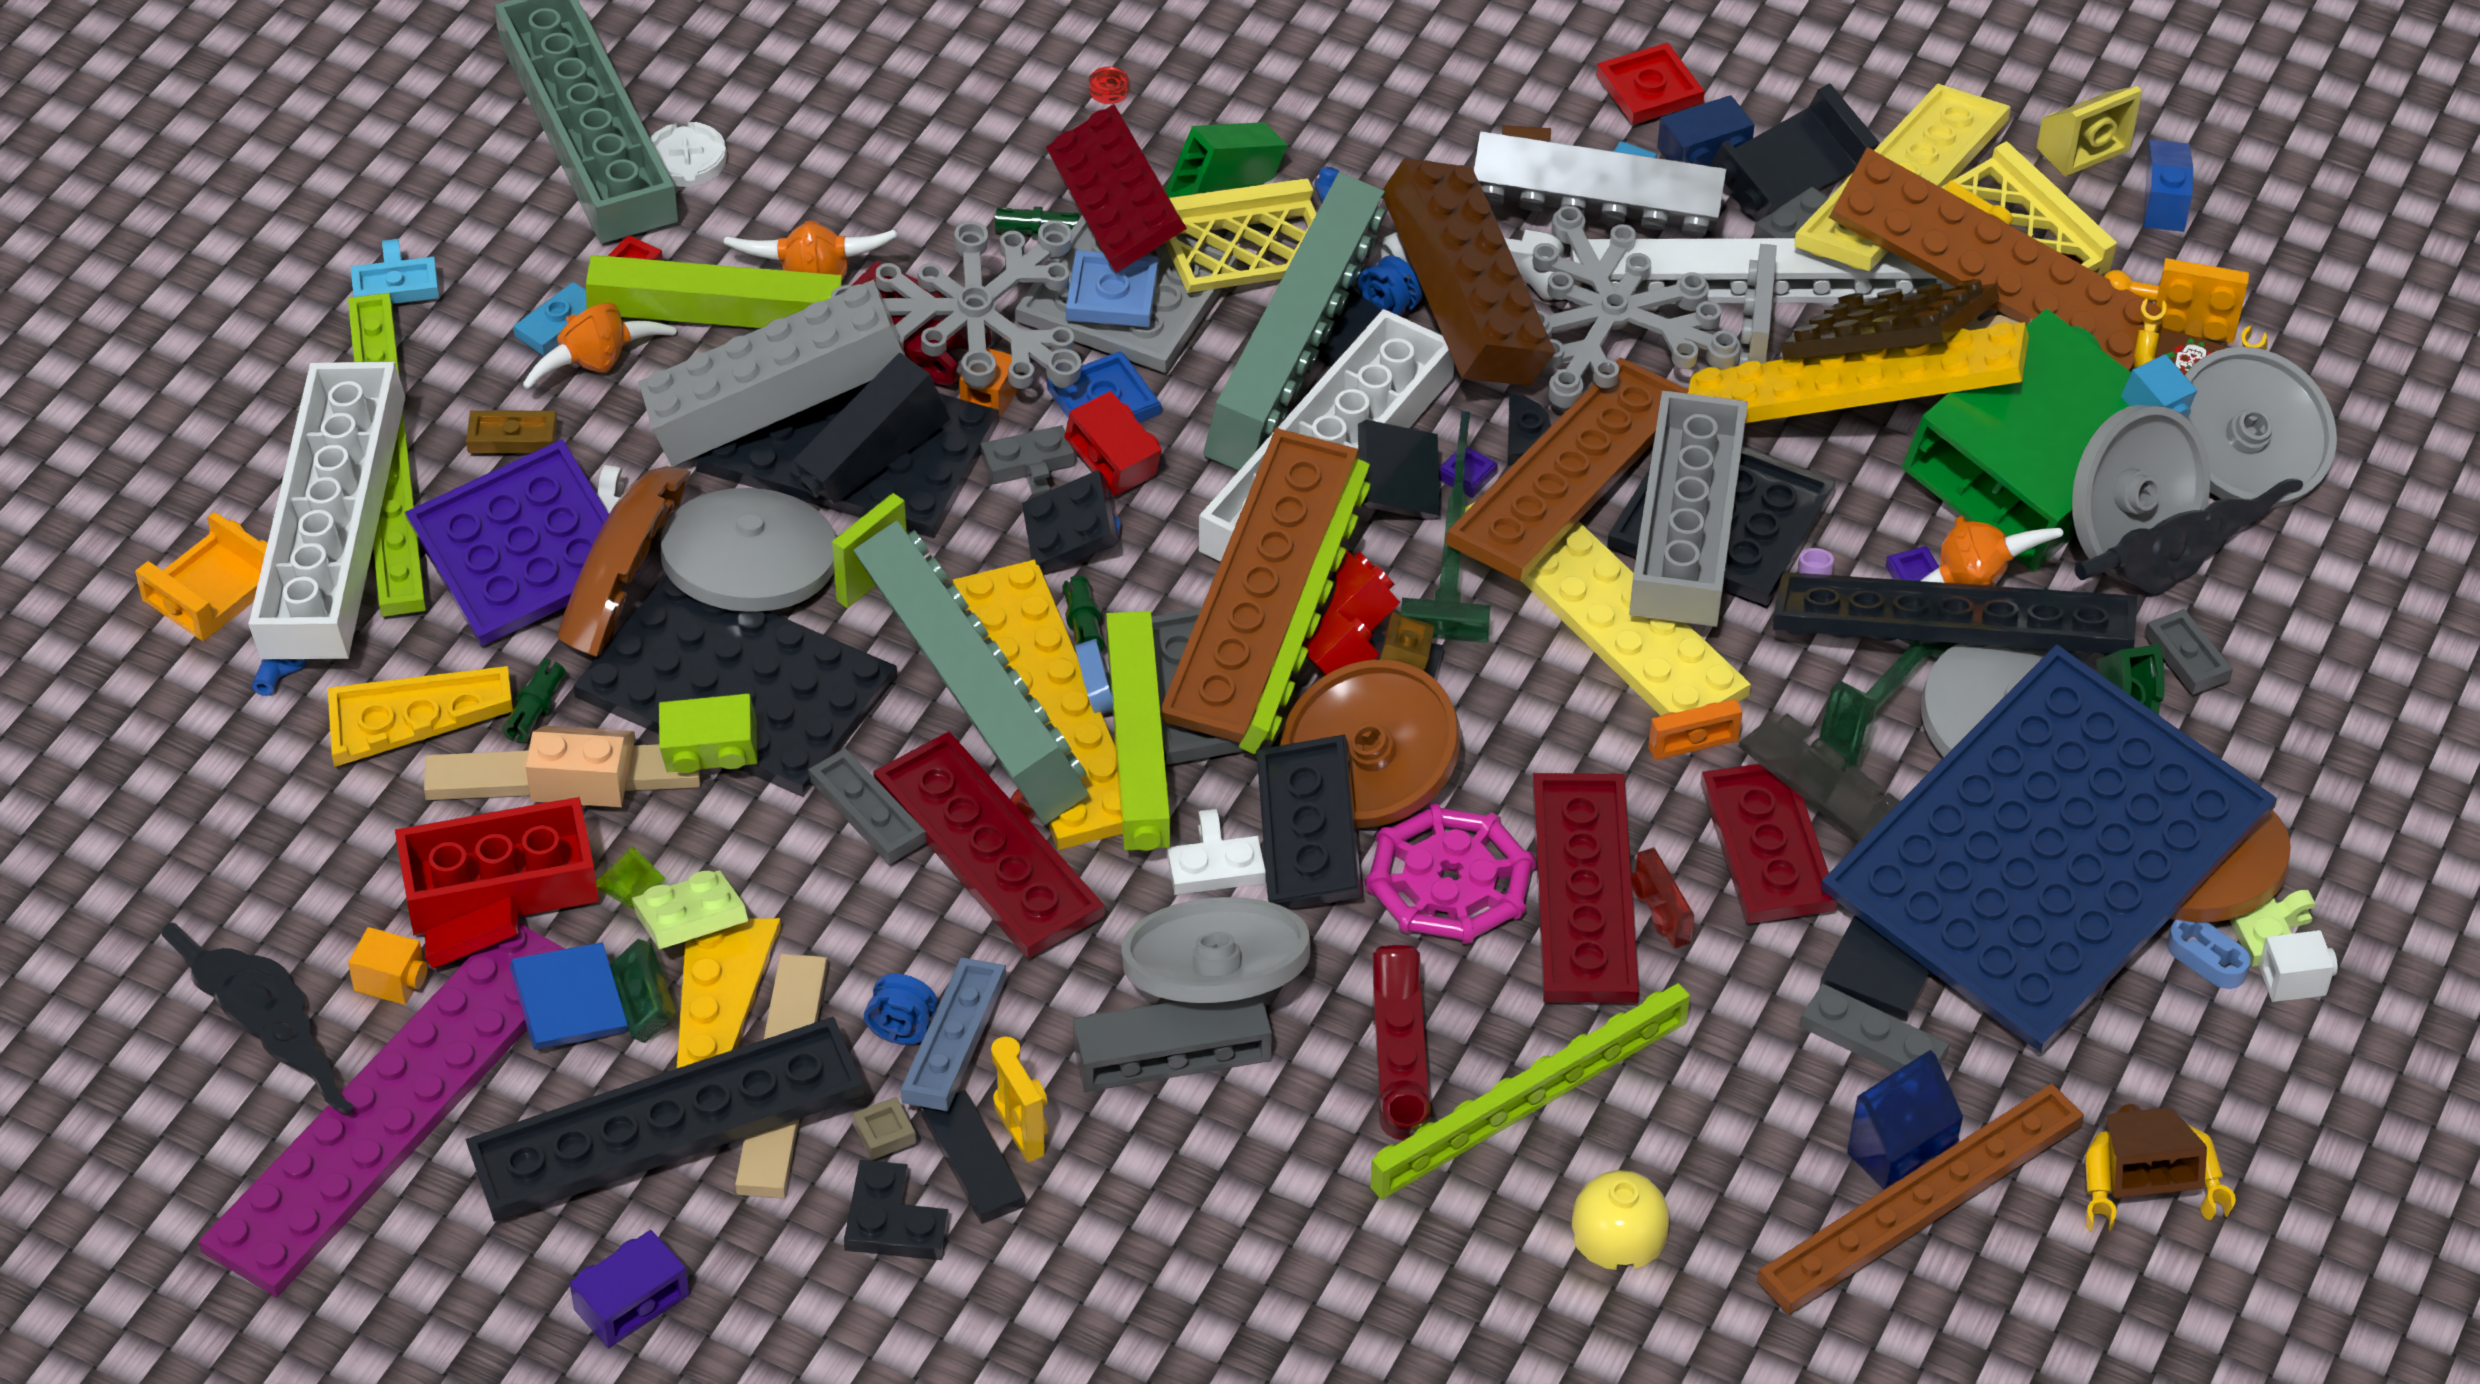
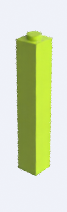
M591 255L586 279V309L602 303H614L618 307L621 317L763 328L773 320L784 319L806 309L812 303L830 299L832 292L842 286V275Z
M1151 611L1106 613L1107 650L1124 850L1148 851L1158 848H1170V816Z

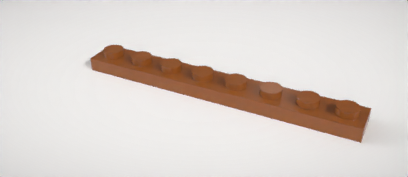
M2052 1083L1759 1269L1757 1282L1788 1315L2081 1127L2084 1114Z

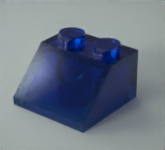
M1931 1050L1857 1096L1847 1154L1883 1190L1960 1142L1959 1134L1963 1115L1939 1060Z

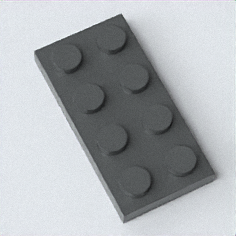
M1201 608L1152 616L1160 708ZM1161 722L1166 765L1246 751L1239 748V742Z

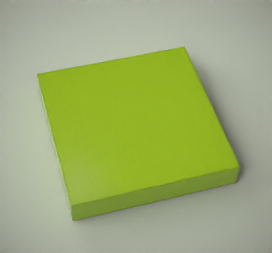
M894 493L832 541L837 602L847 609L876 586L853 549L896 520H898L906 532L905 500Z

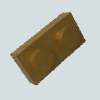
M470 410L466 437L467 452L533 453L555 443L557 429L556 411Z
M1392 612L1380 660L1399 661L1424 671L1429 658L1434 625Z

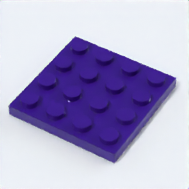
M561 439L406 511L405 515L421 546L482 647L567 607L584 562L609 513L564 440Z

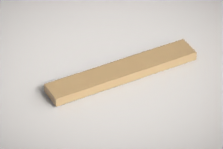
M659 744L633 746L625 791L700 787V769L692 773L667 772ZM529 750L426 755L425 799L443 800L528 796L530 794L525 766Z
M780 954L764 1039L818 1022L828 968L827 957ZM799 1119L744 1138L735 1184L737 1195L785 1198Z

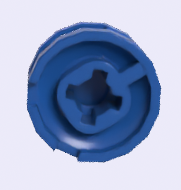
M1394 255L1385 256L1378 261L1377 266L1368 267L1358 277L1360 294L1381 310L1385 309L1398 316H1402L1404 311L1411 310L1422 300V289L1415 272L1400 257Z
M903 974L884 975L874 985L873 997L868 1002L864 1011V1022L873 1033L882 1039L901 1045H914L923 1041L930 1026V1017L933 1016L938 1006L937 996L928 985L912 976Z

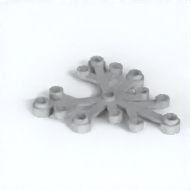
M1567 205L1561 207L1553 215L1552 235L1559 239L1560 242L1570 244L1580 263L1558 256V249L1550 243H1540L1534 247L1532 263L1538 270L1554 272L1548 278L1547 292L1550 297L1557 300L1566 299L1585 306L1552 315H1547L1545 312L1537 310L1555 350V354L1545 367L1555 368L1560 366L1562 362L1571 360L1566 369L1557 371L1549 381L1548 397L1554 405L1561 408H1570L1582 396L1583 381L1581 378L1589 365L1593 371V381L1597 386L1610 388L1617 384L1619 366L1616 362L1606 358L1601 346L1611 330L1624 328L1629 322L1662 334L1672 352V362L1679 368L1688 369L1697 363L1698 347L1706 350V360L1713 367L1728 369L1737 365L1740 358L1741 344L1734 333L1722 330L1712 335L1698 330L1714 329L1719 326L1721 319V307L1715 302L1707 301L1709 285L1701 274L1689 272L1684 274L1676 282V285L1633 295L1640 282L1649 277L1651 260L1647 255L1633 253L1627 257L1625 274L1614 290L1609 279L1625 253L1634 248L1635 230L1631 226L1624 224L1613 227L1610 235V245L1599 261L1584 233L1585 217L1580 209ZM1573 279L1592 285L1595 292L1573 285ZM1675 302L1680 308L1696 311V313L1668 319L1644 309ZM1595 322L1584 340L1563 345L1561 342L1552 339L1553 331ZM1603 372H1607V373H1610V375H1605V374H1602V373H1603Z
M966 221L959 224L954 233L955 250L963 257L964 288L945 275L943 269L935 263H926L919 268L918 285L904 276L897 265L892 263L880 265L876 269L877 287L885 292L897 291L905 297L883 298L890 315H907L895 325L903 349L904 340L935 315H949L935 327H930L923 331L921 335V349L929 356L943 354L946 350L947 340L967 324L969 352L962 358L961 375L970 387L976 389L985 388L995 378L996 360L990 352L986 351L984 324L1011 343L1012 362L1008 368V381L1013 387L1026 388L1033 383L1034 366L1029 362V357L1047 369V377L1055 386L1060 388L1072 386L1079 380L1081 375V358L1076 352L1072 351L1074 333L1071 329L1058 326L1052 330H1022L995 311V301L1018 282H1044V285L1053 291H1060L1068 286L1069 269L1065 264L1053 262L1048 265L1041 264L1048 258L1059 259L1070 250L1072 238L1070 227L1061 221L1045 222L1038 231V244L1024 256L1025 237L1017 231L1005 232L1000 238V253L1005 257L1006 270L985 287L982 286L980 256L987 249L988 231L983 224L976 221ZM1008 244H1016L1018 246L1012 247L1008 246ZM1059 275L1061 278H1054L1052 276ZM885 276H891V277H893V278H892V279H885V278H883V277H885ZM926 276H934L936 278L928 279ZM844 285L836 288L832 292L831 298L845 292L852 286ZM938 290L948 298H935L928 292ZM1063 339L1066 342H1057L1056 340ZM937 340L939 343H930L928 341ZM1024 372L1026 375L1021 376L1015 373Z

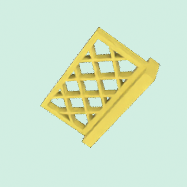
M2006 141L1995 147L1991 159L1952 180L1982 199L2000 201V206L2004 208L2005 202L2020 204L2028 212V215L2011 213L2013 221L2010 225L2026 226L2027 235L2030 237L2033 235V227L2047 229L2056 238V241L2034 239L2060 253L2075 255L2082 262L2081 265L2100 275L2111 269L2117 242L2009 142ZM1986 176H1990L2001 187V190L1977 187L1978 181Z
M1309 179L1170 198L1187 227L1186 230L1178 235L1189 234L1199 239L1194 248L1179 241L1176 236L1165 242L1187 293L1282 279L1317 214L1310 200L1314 190ZM1304 217L1308 228L1304 231L1285 220ZM1264 223L1274 229L1268 237L1248 226ZM1226 228L1236 233L1232 242H1229L1211 233V231ZM1279 231L1299 241L1295 250L1274 240ZM1241 237L1261 246L1262 249L1259 254L1255 255L1237 246ZM1204 242L1225 252L1220 261L1199 251ZM1267 250L1287 259L1288 262L1283 265H1275L1263 259ZM1230 255L1251 265L1249 270L1238 271L1225 263ZM1192 261L1212 270V275L1195 278L1190 268Z

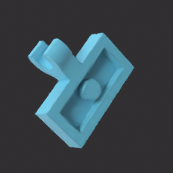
M399 239L382 241L383 263L351 266L353 297L390 293L392 304L439 298L435 258L426 257L402 260Z

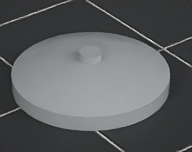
M2231 347L2208 354L2194 364L2185 374L2186 378L2198 390L2190 406L2191 413L2187 419L2198 431L2206 449L2210 469V492L2221 499L2232 497L2253 499L2286 479L2294 478L2303 481V487L2300 490L2289 491L2270 509L2281 508L2305 497L2325 477L2332 465L2336 452L2337 432L2335 419L2321 389L2296 364L2267 350L2253 347Z
M2141 404L2118 411L2098 428L2080 459L2072 496V511L2076 534L2082 549L2089 559L2103 554L2109 548L2116 546L2122 537L2132 530L2140 528L2151 529L2161 521L2178 513L2207 508L2210 493L2209 462L2203 441L2193 424L2173 409ZM2112 568L2105 571L2109 575L2119 577L2116 569Z
M725 489L710 492L688 501L668 518L661 535V562L669 579L681 591L700 602L734 611H770L800 603L816 594L826 585L834 572L832 541L836 536L828 520L818 510L796 497L766 489Z
M1959 643L1942 654L1930 670L1921 696V715L1924 727L1941 755L1945 757L2051 649L2031 648L2019 651L2008 646L1986 645L1976 648Z
M1236 897L1192 900L1160 909L1134 924L1125 934L1121 944L1123 970L1133 985L1157 997L1190 1003L1235 1001L1272 991L1298 976L1308 964L1311 954L1309 929L1303 919L1296 913L1271 902Z

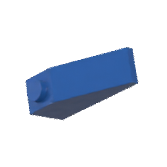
M2149 139L2143 227L2185 231L2193 192L2194 168L2190 144Z

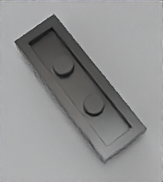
M846 748L808 769L810 782L889 865L926 843V831Z
M1823 983L1800 1018L1799 1027L1924 1087L1928 1086L1948 1054L1949 1043Z

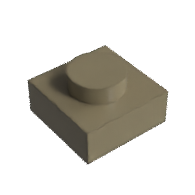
M897 1097L852 1113L853 1126L871 1160L916 1144L915 1130Z

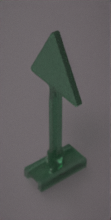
M1462 411L1456 452L1454 487L1448 499L1440 586L1434 593V600L1402 597L1401 615L1434 625L1433 639L1488 643L1491 605L1460 603L1461 594L1457 590L1461 552L1445 544L1447 531L1465 513L1464 479L1470 411Z
M1899 639L1911 646L1867 693L1839 680L1830 690L1814 757L1823 760L1830 754L1848 763L1846 773L1854 776L1863 765L1876 711L1928 656L1939 659L1948 649L1959 643L1941 642L1938 644H1925L1919 640Z

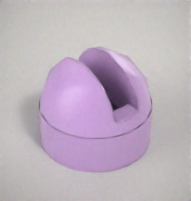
M1810 548L1800 553L1798 562L1799 573L1832 574L1834 557L1830 552L1819 548Z

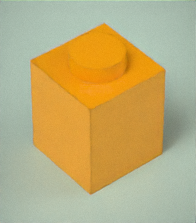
M367 927L348 961L354 991L403 1005L407 1004L414 989L422 987L427 975V963L423 961L420 941Z

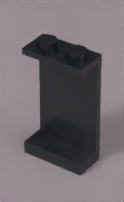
M1829 83L1818 89L1808 108L1744 144L1734 148L1728 140L1723 142L1710 166L1726 169L1724 184L1738 198L1742 208L1758 222L1809 188L1813 187L1820 192L1854 172L1866 148L1868 147L1874 151L1880 142Z

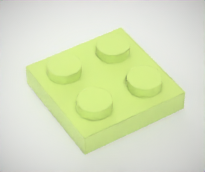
M720 870L715 872L701 871L691 875L687 881L671 886H653L647 889L644 894L632 898L637 917L658 949L748 921L744 903Z

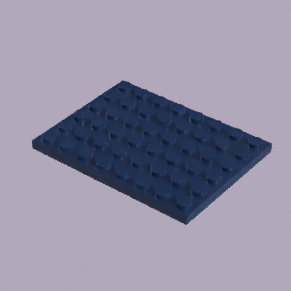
M2056 644L1821 881V890L2042 1053L2275 808L2277 797Z

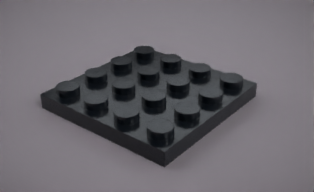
M1742 447L1722 589L1768 606L1780 586L1782 573L1788 572L1834 494L1836 480ZM1650 468L1608 534V547L1635 557L1637 556Z

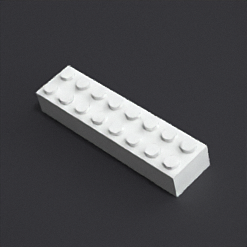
M1383 309L1278 428L1357 449L1358 423L1366 419L1410 428L1453 378L1454 360L1444 337ZM1273 433L1199 515L1200 552L1221 562Z
M395 362L310 363L248 624L261 660L349 658L405 401V394Z

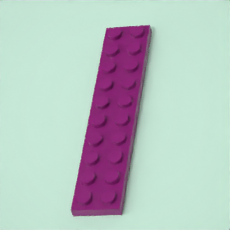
M518 923L517 936L473 953L339 1093L343 1099L353 1105V1113L351 1115H344L328 1105L198 1241L201 1253L277 1298L527 1031V1025L509 967L511 959L563 950L565 948Z

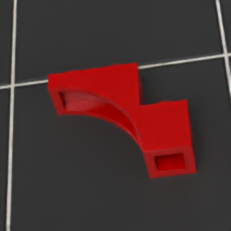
M1347 550L1345 551L1336 571V588L1331 604L1316 627L1311 639L1307 638L1301 645L1308 648L1306 657L1323 676L1352 663L1375 660L1380 654L1368 642L1374 637L1371 631L1400 604V601L1390 591L1395 585L1394 582L1382 569L1374 566L1360 551L1355 556Z

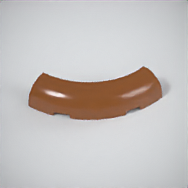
M669 466L650 470L632 483L621 495L601 527L576 581L557 637L562 642L594 656L600 655L609 644L626 601L627 593L620 591L623 583L629 584L650 549L652 538L658 528H663L668 518L680 507L691 471Z

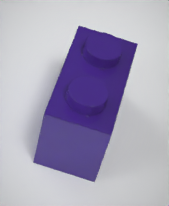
M651 1229L637 1239H630L624 1242L614 1254L597 1265L584 1268L574 1280L569 1282L574 1311L608 1349L689 1296L686 1267Z

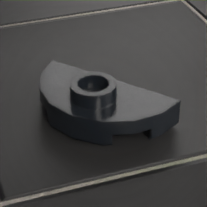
M1509 394L1507 465L1514 464L1551 427L1548 413L1539 403L1526 396Z

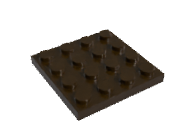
M1972 279L1956 284V288L1942 290L1941 284H1930L1917 288V293L1903 294L1902 289L1898 288L1879 292L1875 298L1864 299L1862 293L1839 297V303L1825 307L1822 315L1809 318L1808 325L1795 328L1793 330L1794 334L1781 343L1783 360L1945 342L2000 300L1997 283L1982 285L1980 279Z

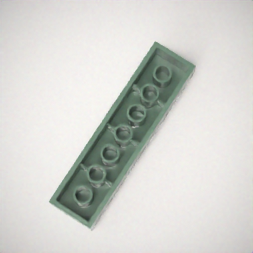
M509 0L494 4L499 41L600 244L678 222L675 186L579 0Z
M1338 172L1216 402L1203 451L1204 456L1240 470L1270 437L1275 428H1278L1286 419L1289 408L1285 406L1290 401L1295 403L1302 390L1305 379L1300 377L1305 372L1311 373L1317 361L1320 350L1315 347H1318L1320 343L1326 344L1335 323L1330 318H1333L1335 314L1340 316L1349 297V292H1346L1345 289H1348L1349 286L1355 288L1358 283V277L1364 268V264L1360 263V261H1363L1364 258L1370 259L1374 252L1379 236L1374 235L1373 232H1378L1386 214V209L1380 207L1384 190Z
M896 520L853 549L889 606L1043 825H1046L1090 795L1080 780L1087 773L1072 753L1071 747L1058 728L1052 725L1050 718L1037 699L1033 698L1031 694L1024 697L1030 691L1017 671L1013 670L1010 665L1005 669L1003 668L1009 664V661L995 641H992L990 637L985 641L983 640L989 634L976 614L972 613L970 609L965 613L963 612L969 606L956 586L950 582L945 586L943 585L949 578L935 557L932 558L931 555L926 558L923 557L929 553V550L917 532L914 530L907 534L898 520Z

